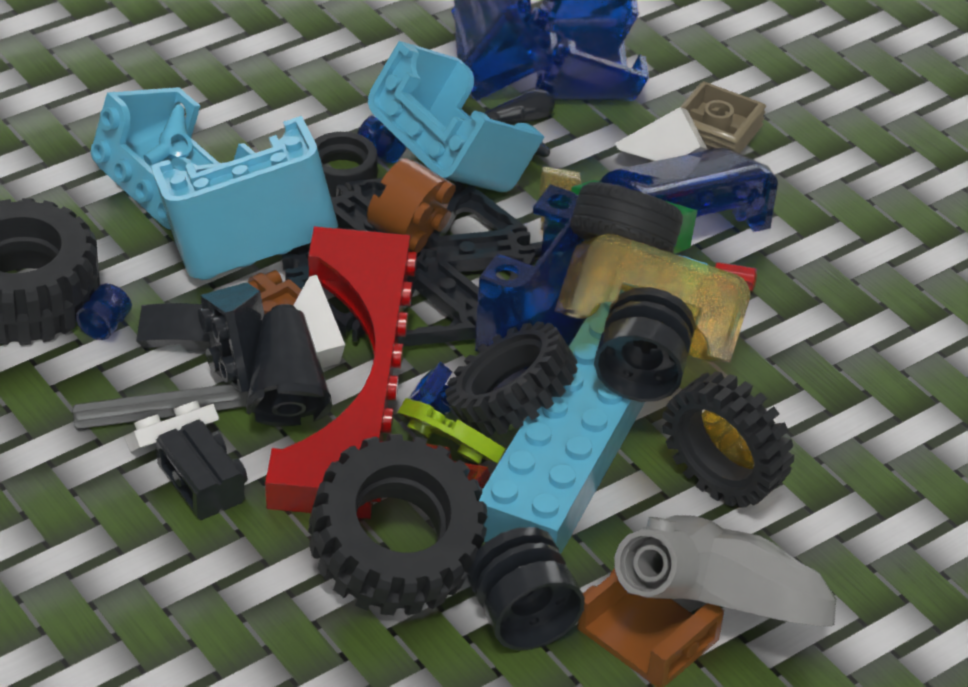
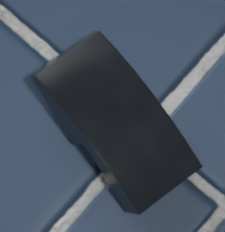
M160 303L142 305L136 342L143 348L180 344L187 352L211 348L208 333L203 332L198 318V310L202 309V304Z

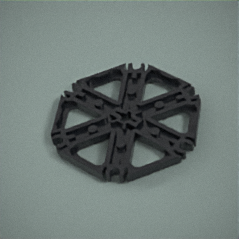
M383 178L345 181V185H336V197H331L340 229L380 232L367 222V212L373 195L381 197L386 188L384 184L380 183ZM455 183L456 189L447 207V210L451 211L449 222L440 232L434 229L423 249L417 253L415 276L407 277V282H413L412 296L415 290H417L449 316L453 322L448 326L437 325L407 330L406 337H398V343L403 344V346L477 339V335H486V321L500 327L502 325V318L507 321L535 265V247L530 245L531 235L530 232H527L528 228L472 185L467 184V187L462 191V183ZM462 212L475 214L495 230L446 235L456 215ZM311 243L282 254V269L285 271V281L290 279L301 290L309 278L308 255L310 248L308 247ZM502 268L511 275L501 295L493 297L485 293L460 272ZM329 303L343 337L346 338L347 333L351 329L352 341L357 342L362 334H366L361 323L351 311L347 314L342 313Z

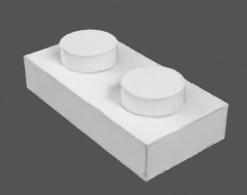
M197 400L173 409L176 417L162 422L158 414L135 422L136 431L125 435L130 452L155 444L159 435L173 429L179 431L183 425L198 419L203 421L205 425L219 420L214 404L200 408Z

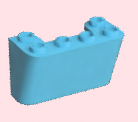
M179 87L107 92L94 142L91 146L92 158L103 172L163 227L171 229L152 169L144 160L143 155L159 145L160 135L176 105L181 103L186 109L187 135L191 138L200 105ZM192 138L193 149L187 158L178 157L170 159L167 157L162 160L169 159L172 167L179 171H187L185 165L193 163L196 172L224 164L214 159ZM245 143L238 144L234 160L254 154L255 152Z

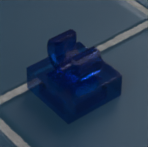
M439 362L419 380L408 399L428 404L443 415L448 414L451 409L448 407L450 405L446 400L445 390L449 386L445 385L453 372L442 362Z

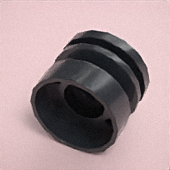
M652 287L632 288L619 294L610 305L604 331L601 334L595 355L594 367L600 381L617 395L638 402L659 401L671 396L681 385L696 327L692 311L680 298L668 291Z
M519 527L500 533L487 541L477 551L472 566L467 568L468 582L476 593L478 602L484 608L485 616L496 638L503 646L513 650H533L554 642L564 636L579 621L584 611L585 596L574 576L567 568L566 561L559 552L555 541L548 532L537 527Z

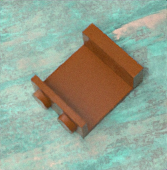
M615 568L610 576L597 587L593 585L583 593L585 605L578 621V630L655 687H665L720 639L724 609L718 605L706 603L695 614H692L669 598H649L628 593L619 582Z

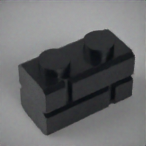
M198 419L183 425L179 431L173 429L158 436L156 439L157 463L197 518L200 520L218 514L220 509L225 511L243 502L244 483L248 480L245 467L238 458L232 460L229 457L225 442L219 432L211 433L204 422Z

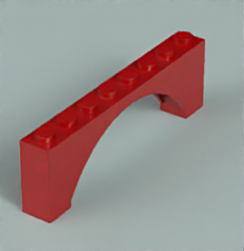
M314 226L308 255L309 277L317 275L321 286L343 302L359 320L369 338L374 361L364 387L340 416L323 429L302 441L284 449H271L265 481L267 509L311 513L319 484L323 481L325 471L332 462L339 461L343 451L350 446H356L360 450L362 440L374 436L378 437L380 442H384V433H392L394 409L388 408L389 400H397L399 376L393 375V369H401L403 344L398 343V337H406L408 313L402 312L403 306H411L413 282H407V277L415 276L417 265V252H410V235ZM382 498L374 499L359 507L356 512L357 517L371 519L373 502H381Z

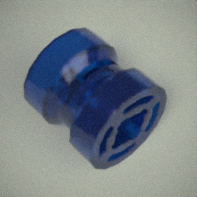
M374 115L366 118L358 130L357 134L373 142L378 151V158L386 163L392 164L396 162L407 148Z
M105 283L100 285L92 294L91 301L86 302L77 312L76 320L79 327L88 336L96 340H106L117 329L118 322H122L130 313L132 303L129 296L120 287Z

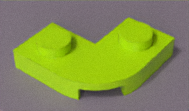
M405 398L397 412L410 420L407 427L428 439L432 433L450 439L460 445L457 450L458 454L476 464H480L482 459L498 464L506 449L457 419L455 422L445 418V415L434 410L428 404Z

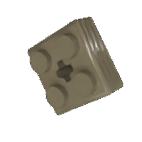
M703 81L680 107L688 110L707 147L705 151L712 153L719 160L733 161L763 126L764 123L762 121L764 120L763 115L765 114L764 109L766 105Z

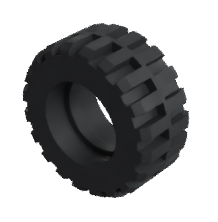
M22 198L20 202H11V199L1 200L0 344L8 345L9 341H17L20 345L31 344L32 340L42 339V342L52 340L55 334L59 332L66 334L74 329L76 326L75 322L81 323L91 313L99 298L100 276L95 235L90 231V226L80 216L77 217L72 210L65 206L60 209L54 202L44 200L43 203H38L33 198ZM15 269H36L24 273H5Z
M388 434L384 442H380L378 437L375 436L362 440L360 450L356 446H350L341 453L339 461L330 464L325 471L322 483L319 484L308 527V533L312 535L309 543L311 555L315 559L320 558L317 569L323 579L329 580L333 578L336 581L333 590L342 598H345L348 594L357 598L355 606L364 610H368L369 605L381 607L380 614L394 616L397 609L404 608V612L408 616L421 613L424 603L431 609L443 604L447 595H454L462 587L468 576L467 568L472 566L477 551L484 543L487 532L484 524L488 515L486 504L483 501H479L483 492L478 481L475 479L468 480L467 476L470 469L462 460H458L456 463L449 458L451 451L441 445H438L437 449L426 445L427 439L414 436L413 441H405L402 434ZM389 497L406 500L419 507L430 518L435 527L438 540L431 547L418 552L402 553L386 549L374 542L365 533L359 523L356 513L357 509L363 504L378 498Z

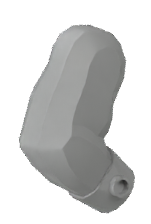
M674 515L666 519L648 517L647 527L628 534L619 544L615 554V572L619 582L628 593L649 598L698 600L798 624L814 626L835 625L836 598L821 574L794 559L777 545L759 535L724 529L711 520L697 516Z

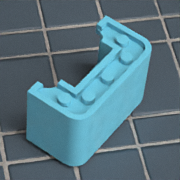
M398 41L369 93L368 105L372 114L431 171L441 177L497 192L512 190L545 136L527 123L510 125L492 120L485 113L475 110L469 116L462 110V107L474 85V76L470 68L459 58Z
M302 116L283 122L285 128L283 137L279 140L277 135L269 137L272 148L200 172H196L193 163L185 165L187 171L176 170L172 167L169 159L150 165L176 246L185 269L191 277L208 280L220 273L238 267L250 266L264 258L276 254H286L294 248L311 243L314 226L338 227L317 144Z

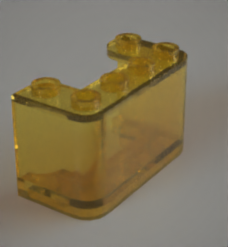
M604 234L584 240L577 245L566 273L555 312L583 319L596 313L601 303L617 302L620 290L628 291L632 288L652 287L668 291L683 300L693 313L696 327L689 356L707 362H731L750 301L749 286L743 278L616 234Z

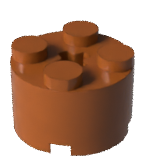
M403 158L386 173L380 182L386 188L381 197L373 195L368 207L367 222L382 233L410 235V250L418 253L423 249L434 229L440 232L449 222L451 211L447 210L456 186L412 159Z

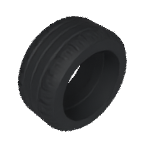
M589 182L579 192L572 214L573 217H571L570 221L573 233L584 240L631 256L654 261H665L674 253V247L683 224V216L674 205L648 194L617 185Z

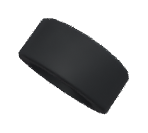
M336 131L323 134L314 139L331 197H336V185H345V181L377 179L378 151L373 142L366 137L353 132ZM335 160H349L360 165L350 169H334L324 164Z

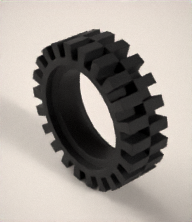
M536 322L532 326L531 323H526L522 325L520 331L513 327L507 330L506 337L502 338L500 334L493 337V344L489 347L485 344L478 347L479 354L477 356L469 355L464 360L467 366L457 367L454 371L456 377L449 379L447 383L449 388L445 390V395L447 396V402L460 421L481 434L483 433L486 437L492 436L495 431L500 435L507 433L510 424L517 429L523 426V419L529 416L533 420L540 416L537 410L541 407L548 410L554 404L551 399L552 397H562L566 392L563 386L571 385L574 380L572 375L577 373L578 367L576 364L578 362L553 324L547 323L545 325L543 322ZM526 367H529L518 378H516L509 384L493 391L505 379H507L514 373Z
M714 372L712 375L705 373L694 379L667 403V409L663 412L662 417L667 422L662 425L663 433L671 436L665 442L668 449L678 450L672 457L675 463L678 465L685 462L688 468L683 474L688 479L694 475L699 479L696 485L699 490L703 492L710 487V497L719 501L724 496L725 505L734 506L737 502L739 507H747L750 504L752 506L756 505L780 485L792 470L790 465L794 462V454L788 451L793 448V442L790 438L782 437L789 430L785 422L775 423L773 420L780 414L775 406L769 410L764 408L762 404L768 399L761 392L755 397L750 395L753 387L751 384L744 381L738 386L737 377L731 374L724 378L722 372ZM703 410L719 415L736 428L751 451L754 461L753 469L739 466L719 451L705 429L702 420Z

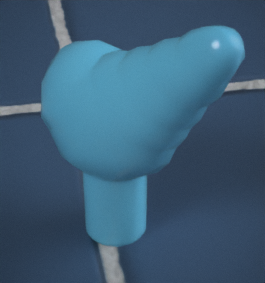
M176 105L160 135L159 145L143 155L144 160L149 166L159 163L167 157L170 159L178 157L187 158L191 154L193 143L187 135L185 111L182 105Z

